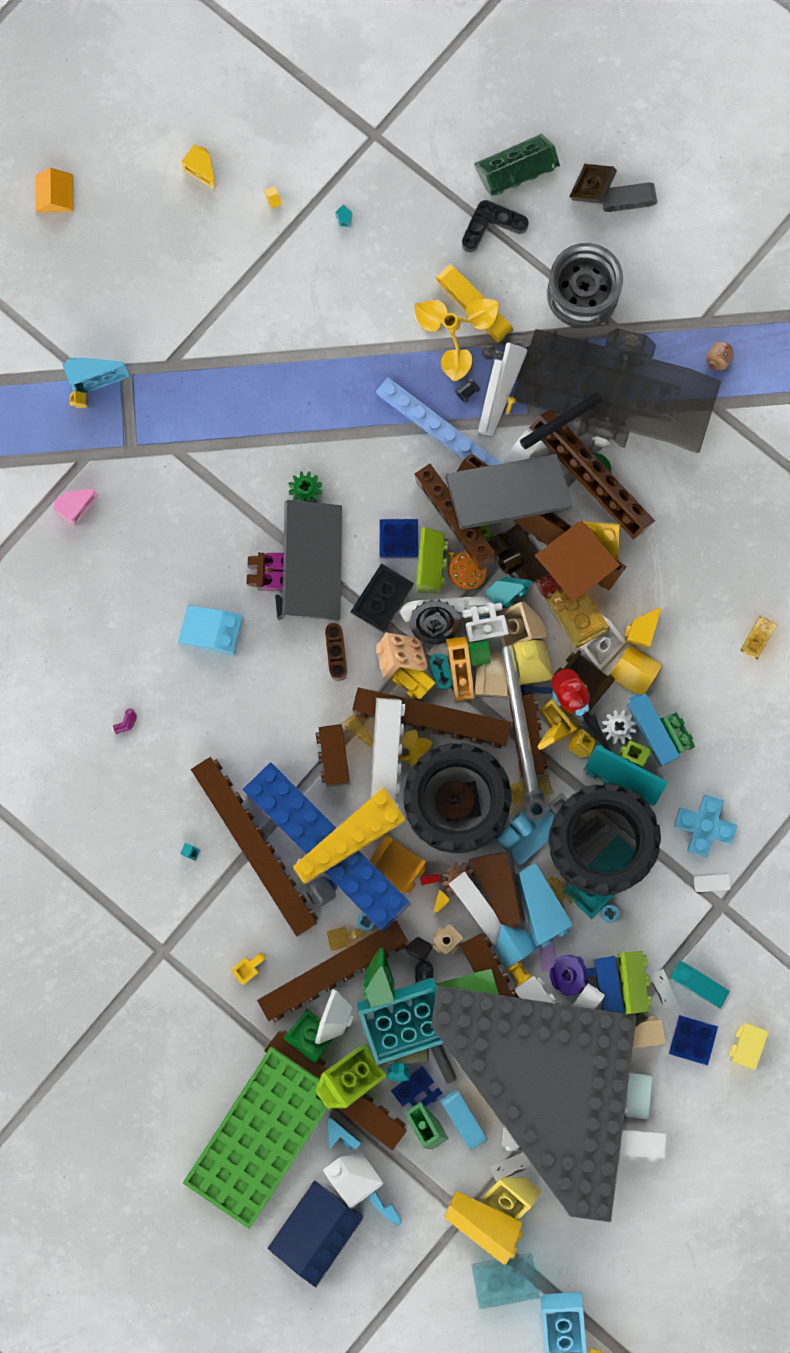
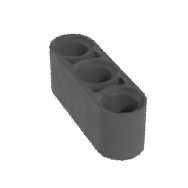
M652 182L611 187L602 202L605 212L650 207L658 203L655 184Z

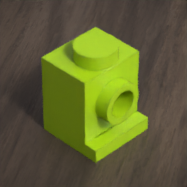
M630 740L627 746H622L619 756L644 768L651 750Z

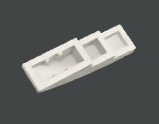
M463 872L448 884L496 947L501 924L488 902L468 875Z

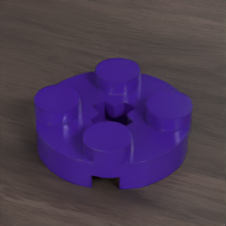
M563 955L555 959V963L550 969V980L556 990L559 989L566 996L582 992L586 985L589 984L588 972L583 959L574 955ZM568 970L571 972L572 975L571 980L569 977H566Z

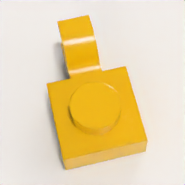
M262 952L251 961L245 957L230 971L242 985H245L259 973L256 967L266 957Z

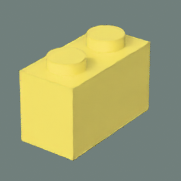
M743 1023L742 1026L739 1025L735 1037H738L736 1044H732L728 1056H731L729 1061L756 1070L769 1032L748 1023Z

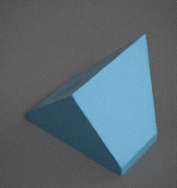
M501 924L495 953L506 970L539 947L535 946L529 931Z

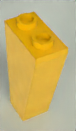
M455 1191L444 1218L498 1261L506 1265L509 1258L513 1259L518 1247L515 1246V1243H519L523 1231H520L523 1222Z

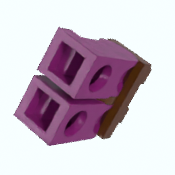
M258 552V556H248V568H257V575L247 574V586L257 587L259 591H283L284 553Z

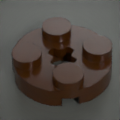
M449 781L443 784L435 796L436 808L444 818L462 820L473 810L474 794L468 785L460 781ZM450 796H459L460 804L458 806L455 804L451 805L449 803L451 802Z

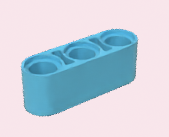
M458 1089L440 1099L470 1151L488 1140Z

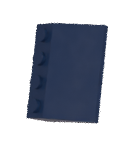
M314 1180L267 1249L297 1275L316 1288L364 1216L354 1208L351 1209L347 1203Z

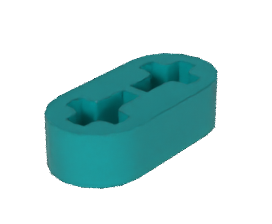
M436 653L430 659L432 675L436 682V687L440 690H447L452 685L448 661L443 654ZM436 658L444 661L441 664L442 670L440 671L437 665H433ZM441 673L444 674L445 679H449L446 686L438 683L441 680Z

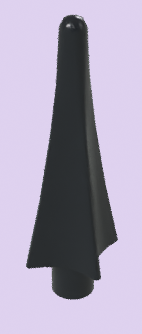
M589 711L585 712L582 715L584 718L582 723L603 748L611 751L595 714L591 716Z

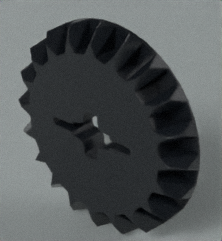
M431 599L430 602L424 601L422 605H417L410 617V629L413 635L418 640L432 645L446 643V639L454 638L459 632L461 625L459 613L454 608V605L451 606L448 602H442L440 599L438 601ZM437 615L438 622L433 629L432 621Z

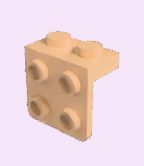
M386 633L376 645V653L378 654L383 678L390 679L399 667L422 671L427 668L422 643L416 637Z

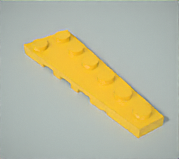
M382 788L297 862L293 869L305 885L404 823L406 819L386 789Z

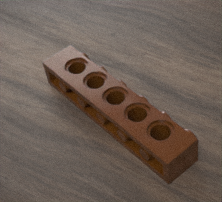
M431 463L414 473L416 483L478 569L481 571L497 561L494 550L477 527L460 530L449 489Z

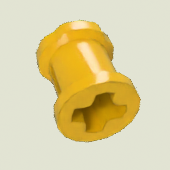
M522 960L506 969L508 972H511L518 986L532 977L522 965Z

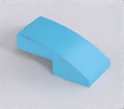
M376 1190L368 1196L373 1205L387 1219L397 1225L402 1223L393 1204L391 1203L385 1207Z

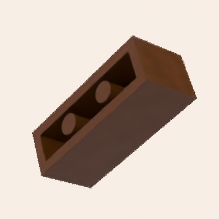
M342 724L318 727L319 732L315 734L317 744H321V752H318L319 763H323L324 771H321L322 783H326L327 787L350 784Z

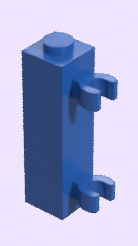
M609 956L593 959L594 967L587 968L588 977L596 975L598 991L605 995L601 1000L602 1010L625 1014L615 957Z

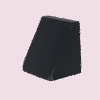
M277 594L275 595L278 621H280L285 616H282L283 599Z
M417 936L405 947V951L424 963L433 949V944Z

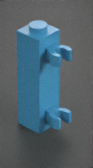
M638 693L630 697L627 707L659 766L662 767L678 759L680 755L647 694L641 696Z

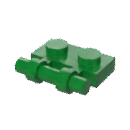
M677 712L660 718L679 754L696 747L692 741V735L688 734L684 726L683 718L680 719Z

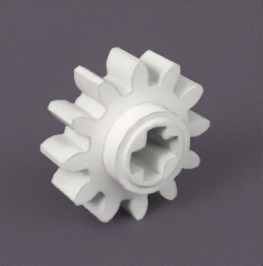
M614 710L613 717L609 714L606 715L608 722L602 721V725L606 726L602 733H608L606 740L613 738L614 745L618 740L624 745V738L630 741L632 737L629 733H636V730L631 728L636 722H630L631 714L627 717L624 716L625 710L620 715ZM616 723L617 725H619L621 723L623 725V727L621 728L623 729V731H616L614 729L616 725L614 724Z

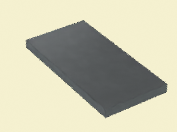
M557 454L447 473L445 476L460 530L568 510L573 507Z
M295 500L285 501L282 616L327 620L340 619L342 505Z

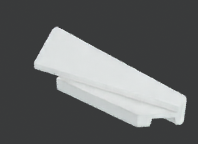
M507 342L503 360L494 361L477 434L490 437L494 435L507 403V398L511 393L526 356V348Z

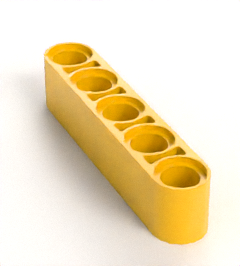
M448 265L435 277L440 286L465 311L470 303L485 299L452 265ZM498 312L495 323L485 331L497 343H500L513 331V327Z

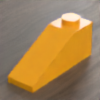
M466 637L446 639L455 701L475 699Z

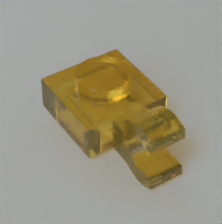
M552 875L546 879L563 909L566 908L563 904L564 899H567L570 904L574 902L572 896L563 894V885L558 878H554Z
M347 927L326 931L331 951L350 947V940L363 937L361 929L347 932Z

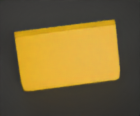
M553 698L539 709L552 727L563 722L570 733L569 736L581 727L572 713L564 710L562 706H558Z

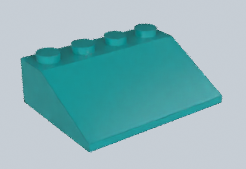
M433 978L394 990V1002L371 1007L369 1000L357 1002L358 1012L376 1065L443 1044L431 1027L436 995V985Z

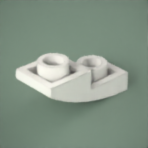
M587 984L572 1006L596 1009L605 995L590 984Z

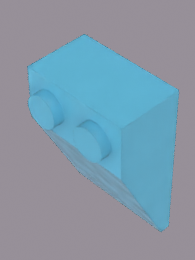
M80 357L68 359L66 363L62 364L72 390L86 393L130 377L124 362Z
M187 605L178 643L235 656L244 618L241 614Z
M582 1293L542 1294L541 1310L545 1353H587Z

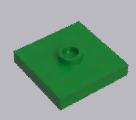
M306 1008L283 1039L316 1063L334 1038L320 1044L315 1043L321 1019Z

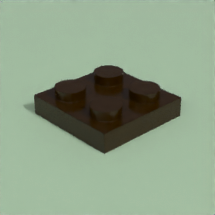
M584 164L569 197L573 201L602 204L617 170L614 166Z

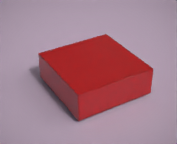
M440 874L421 877V886L440 883Z

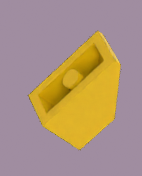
M193 144L181 161L183 170L215 188L216 182L209 151L203 146L198 147Z
M656 608L633 620L631 626L627 625L624 634L627 637L626 642L649 649L661 609Z

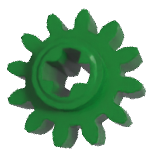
M300 471L299 478L293 475L294 482H289V487L293 488L289 490V495H294L293 500L297 501L299 499L300 501L311 502L313 499L317 502V495H322V490L318 489L322 487V482H317L318 476L315 475L312 478L310 471H308L307 476H304L303 472ZM307 485L308 491H304L303 486Z

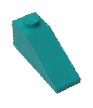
M681 960L676 962L668 976L670 980L720 1009L730 993L729 990Z

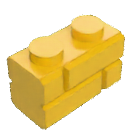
M399 667L392 676V682L399 688L403 686L407 690V696L412 700L417 699L421 701L436 685V682L422 670Z

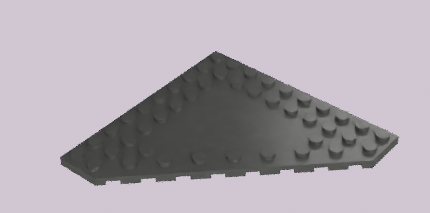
M437 986L431 1023L432 1029L442 1040L470 1081H472L486 1103L491 1107L502 1125L510 1133L521 1151L529 1159L532 1166L564 1207L570 1217L611 1222L637 1016Z

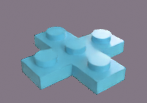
M704 795L699 813L679 808L674 827L692 832L687 852L707 857L712 839L732 844L737 825L718 819L724 800Z

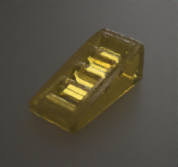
M353 714L342 722L346 729L373 748V738L356 715Z

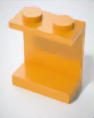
M388 835L385 836L369 860L403 895L406 892L411 893L416 885L414 880L417 876L422 877L427 869L424 859L422 860Z

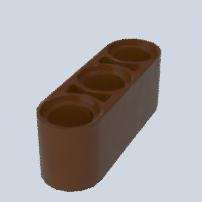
M330 623L325 629L329 672L333 680L342 681L347 676L343 630L339 624ZM331 629H338L340 631L337 637H331L329 632ZM334 648L342 650V653L337 657L331 654ZM336 667H342L344 672L342 675L336 676L333 674V670Z

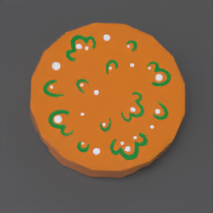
M466 551L454 556L448 565V575L452 583L461 590L477 588L486 578L487 568L480 571Z

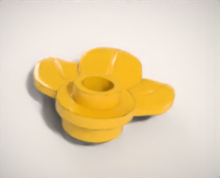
M416 729L407 731L402 737L401 744L402 749L406 748L408 753L406 755H398V760L408 762L413 767L418 759L430 749L432 741L423 737L418 738Z

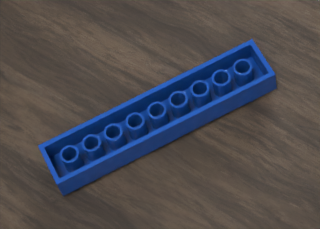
M272 762L242 789L306 855L336 829ZM357 851L324 872L382 932L411 905L410 901L360 851Z

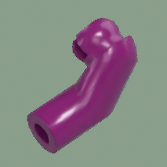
M127 709L123 721L113 725L115 734L128 731L134 727L137 719L134 709Z

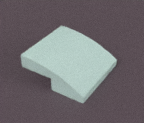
M629 1073L626 1097L629 1105H627L629 1111L624 1114V1117L648 1119L652 1075Z

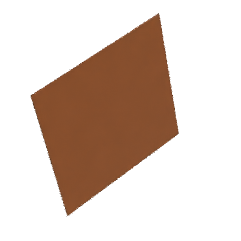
M582 519L535 555L573 602L620 566Z

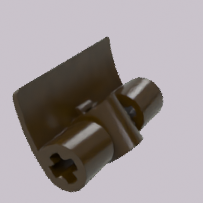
M517 524L506 533H500L488 541L498 558L501 570L505 574H509L510 577L531 580L532 583H535L549 573L535 555L538 552L520 525Z

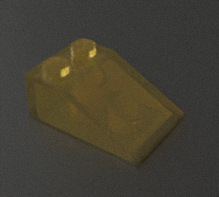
M563 589L545 599L552 615L576 649L610 630L588 591L574 602Z

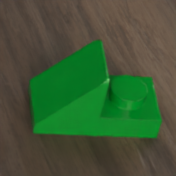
M488 640L468 643L472 666L491 662Z

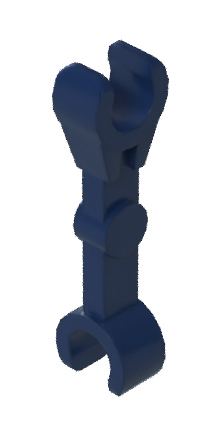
M522 685L521 692L526 694H552L553 688Z

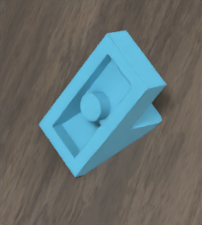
M332 1116L329 1117L327 1120L329 1149L341 1137L343 1139L341 1142L348 1149L351 1150L353 1147L356 1150L362 1142Z

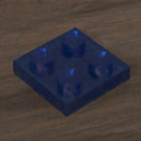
M379 519L380 559H418V519Z
M678 1015L668 1054L708 1066L718 1026Z

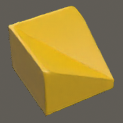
M581 729L572 734L568 749L583 759L591 755L596 740L585 730Z

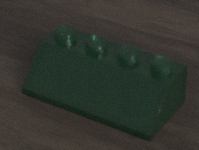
M539 134L474 163V166L485 189L493 196L500 195L509 188L518 187L527 180H534L538 175L552 172L560 166L555 145L543 134Z

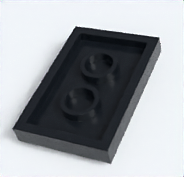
M381 563L350 613L384 633L413 588L414 583Z

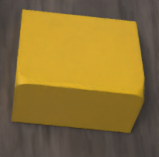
M440 889L433 911L435 914L450 901Z

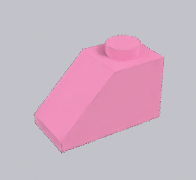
M92 488L65 492L62 496L57 497L53 509L75 525L98 495Z

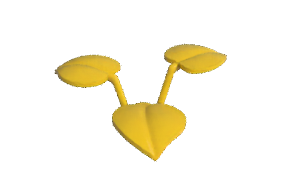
M480 299L470 303L466 308V314L469 319L457 318L455 314L448 313L444 303L438 300L415 303V315L423 329L429 332H436L440 329L442 323L452 335L456 351L448 350L442 356L441 367L444 373L452 381L464 378L471 369L472 355L466 349L459 351L455 332L459 330L461 322H472V326L477 330L490 328L496 321L499 303L491 299Z

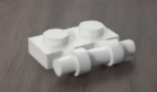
M491 602L487 603L486 606L477 608L472 606L462 611L464 618L471 617L473 621L465 624L470 643L509 634L505 616H496V611L502 610L501 603L493 604ZM489 614L490 618L479 620L478 615Z

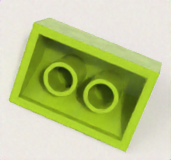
M421 527L417 592L440 594V588L444 589L445 577H441L442 569L446 570L447 558H443V551H447L448 539H444L445 533L426 527Z
M643 951L617 953L620 989L625 1014L649 1012V1007H652L651 995H647V987H650L649 975H645V967L648 966L647 955H643Z

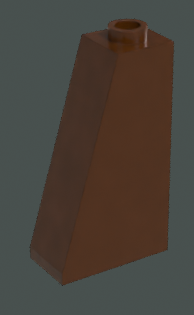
M506 851L469 859V863L500 924L510 926L511 928L520 927V923L525 921L512 852Z

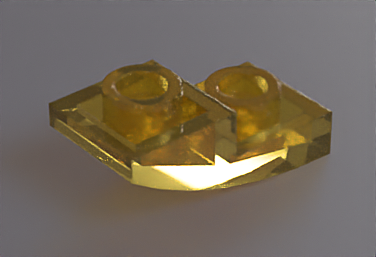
M760 615L740 651L758 660L775 631L777 623Z
M549 776L536 777L538 789L543 790V795L553 794ZM525 781L510 785L512 805L524 802L523 793L527 792Z

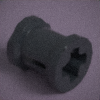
M468 378L467 382L460 389L455 390L456 395L464 403H467L468 399L475 392L480 391L479 386L471 378Z

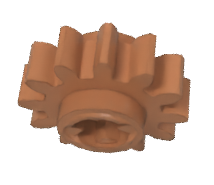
M454 862L453 869L447 866L449 872L442 873L446 880L441 881V884L448 885L445 891L450 892L452 890L451 896L453 897L456 896V893L448 883L463 872L468 875L471 881L477 878L475 875H470L473 872L471 867L466 870V863H462L461 867H459V864Z

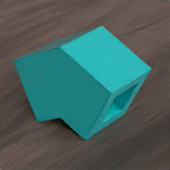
M343 204L335 212V215L339 219V226L351 228L352 212Z
M185 843L180 854L196 861L201 850Z
M392 1062L387 1069V1079L396 1082L409 1080L410 1069L405 1062L400 1064Z

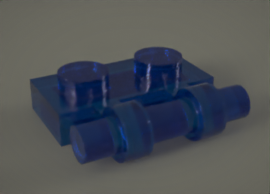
M423 1066L409 1076V1080L402 1081L390 1090L402 1107L410 1103L412 1108L420 1102L425 1106H428L431 1102L435 1103L438 1100L437 1098L443 1094L439 1087L434 1091L430 1090L429 1086L434 1083V1080ZM424 1091L427 1096L417 1103L414 1098Z

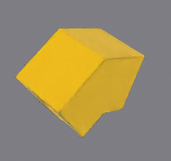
M275 186L264 190L271 209L282 205Z
M78 391L70 393V406L88 408L87 394Z

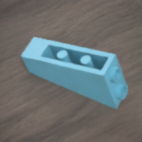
M536 863L519 872L516 877L533 942L536 947L539 945L545 947L553 942L552 937L557 934L559 937H562L570 932L568 928L573 924Z

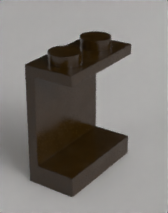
M578 650L576 654L572 652L565 660L567 665L564 668L559 667L555 674L564 669H571L576 672L590 693V712L616 679L610 674L609 676L604 674L581 655L582 652Z

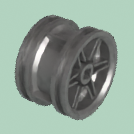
M579 243L563 250L552 264L547 288V300L553 314L564 324L579 329L592 328L605 322L613 314L617 306L623 285V271L619 261L608 249L593 243ZM575 267L580 268L576 273L573 271ZM597 269L599 271V274H596L592 270ZM562 283H564V284L567 285L568 287H567V288L562 287ZM606 287L607 291L603 292L600 289ZM577 300V303L575 305H573L570 302ZM589 302H591V303L594 304L595 306H594V307H591V306L589 305Z

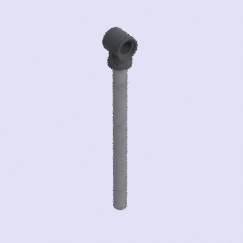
M513 646L502 647V654L527 792L523 793L526 807L525 814L529 820L539 821L546 815L547 806L543 790L538 789ZM532 806H538L541 809V814L534 815L531 811Z

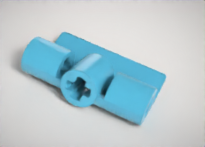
M532 806V813L540 815L541 809L538 806ZM548 806L546 815L539 821L529 820L525 811H521L510 820V824L495 838L506 851H511L513 859L519 865H522L549 840V831L555 816L551 813Z

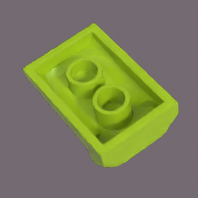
M363 1043L322 1073L315 1091L326 1108H346L385 1079L387 1075L380 1065H376L373 1054L366 1044Z

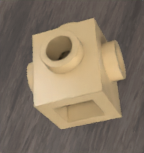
M449 923L444 929L440 927L433 934L435 938L432 941L435 944L432 947L440 955L443 952L446 955L448 953L452 955L460 948L458 943L463 937ZM444 937H448L450 939L449 944L446 945L443 943Z

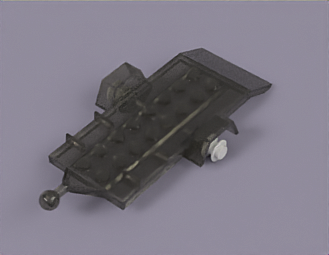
M616 328L608 333L605 346L589 343L587 339L581 341L558 335L556 331L550 333L535 329L531 345L524 347L527 349V353L516 378L518 381L514 395L516 402L544 410L552 409L555 413L562 414L595 392H598L603 401L577 417L581 419L577 436L588 433L596 435V437H592L596 446L605 447L610 445L608 439H611L620 447L625 448L629 433L631 432L669 442L688 451L700 453L721 381L690 368L652 359L656 344L643 334ZM488 344L482 348V356L485 359L498 358L503 360L504 352L496 350L493 345Z

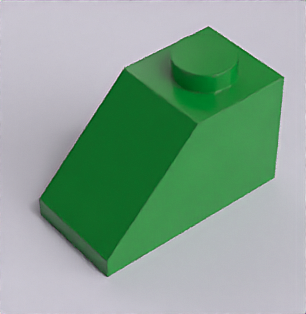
M422 1102L405 1112L423 1148L433 1150L449 1139L439 1120Z

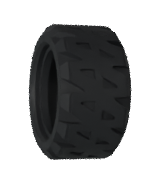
M466 743L444 744L426 752L411 768L404 787L405 813L413 831L429 846L439 851L450 853H467L487 845L502 830L509 816L512 804V790L503 766L501 767L498 760L486 750L483 751L475 745ZM451 767L470 769L484 780L489 789V811L479 824L470 829L454 831L443 828L434 822L426 811L424 805L426 786L433 776L444 769Z
M605 783L603 785L595 784L582 788L563 803L553 819L548 843L554 866L570 885L588 894L605 896L615 895L628 890L650 873L660 852L661 833L654 811L648 803L644 802L640 795L620 785ZM599 808L610 809L621 814L630 823L635 834L636 846L634 855L626 867L614 872H600L591 869L579 859L573 847L572 832L576 820L585 812Z

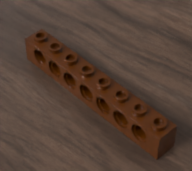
M550 409L540 414L529 428L535 431L557 417V415ZM567 425L541 440L553 454H557L558 459L615 521L621 524V527L633 540L643 534L655 522L651 515Z

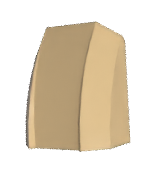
M490 650L491 662L477 666L475 697L484 696L510 699L502 651Z

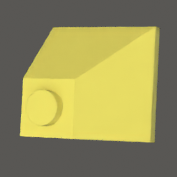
M531 640L518 642L513 645L520 685L552 680L553 671L545 641Z
M501 1177L482 1196L481 1200L489 1207L519 1220L533 1206L542 1191L527 1178Z

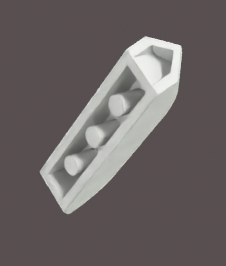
M489 597L440 599L442 602H448L451 606L454 605V608L459 613L460 620L472 619L471 617L464 618L463 610H467L472 606H476V608L486 606L487 603L492 602ZM431 599L404 603L399 612L405 622H410L412 611L416 609L417 605H422L424 601L430 602ZM486 613V614H481V615H478V616H479V618H480V617H484V616H489V614Z

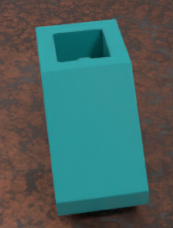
M504 577L497 580L485 593L493 604L501 603L502 608H509L516 603L515 599L518 596L521 598L529 592L528 588L533 583L531 580Z

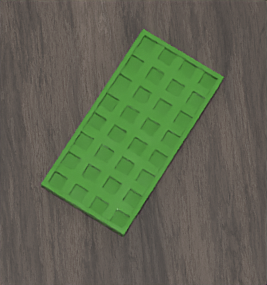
M271 1046L183 1181V1184L250 1229L328 1109L315 1091L320 1079Z

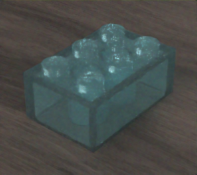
M532 1253L517 1255L513 1259L509 1258L506 1265L497 1259L471 1264L479 1309L540 1298Z

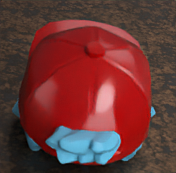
M564 669L556 673L551 682L555 703L570 713H576L577 716H582L585 712H588L590 693L576 672L571 669Z

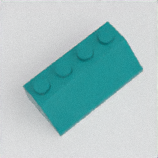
M599 745L594 748L583 769L587 771V776L595 780L597 777L604 781L603 784L620 785L625 789L634 791L643 798L646 804L648 803L652 807L656 805L668 784L662 778Z

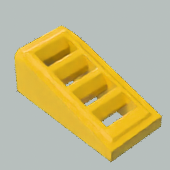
M560 722L548 729L537 746L539 750L554 745L569 736L570 733L565 724Z

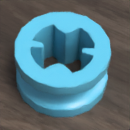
M607 905L601 910V918L607 923L615 922L619 917V910L614 905ZM607 908H611L613 912L615 911V916H612L613 919L611 920L608 916L604 915L607 912Z
M363 913L358 917L357 924L362 930L369 931L375 924L373 922L372 924L369 923L371 926L367 928L365 925H361L362 918L366 916Z

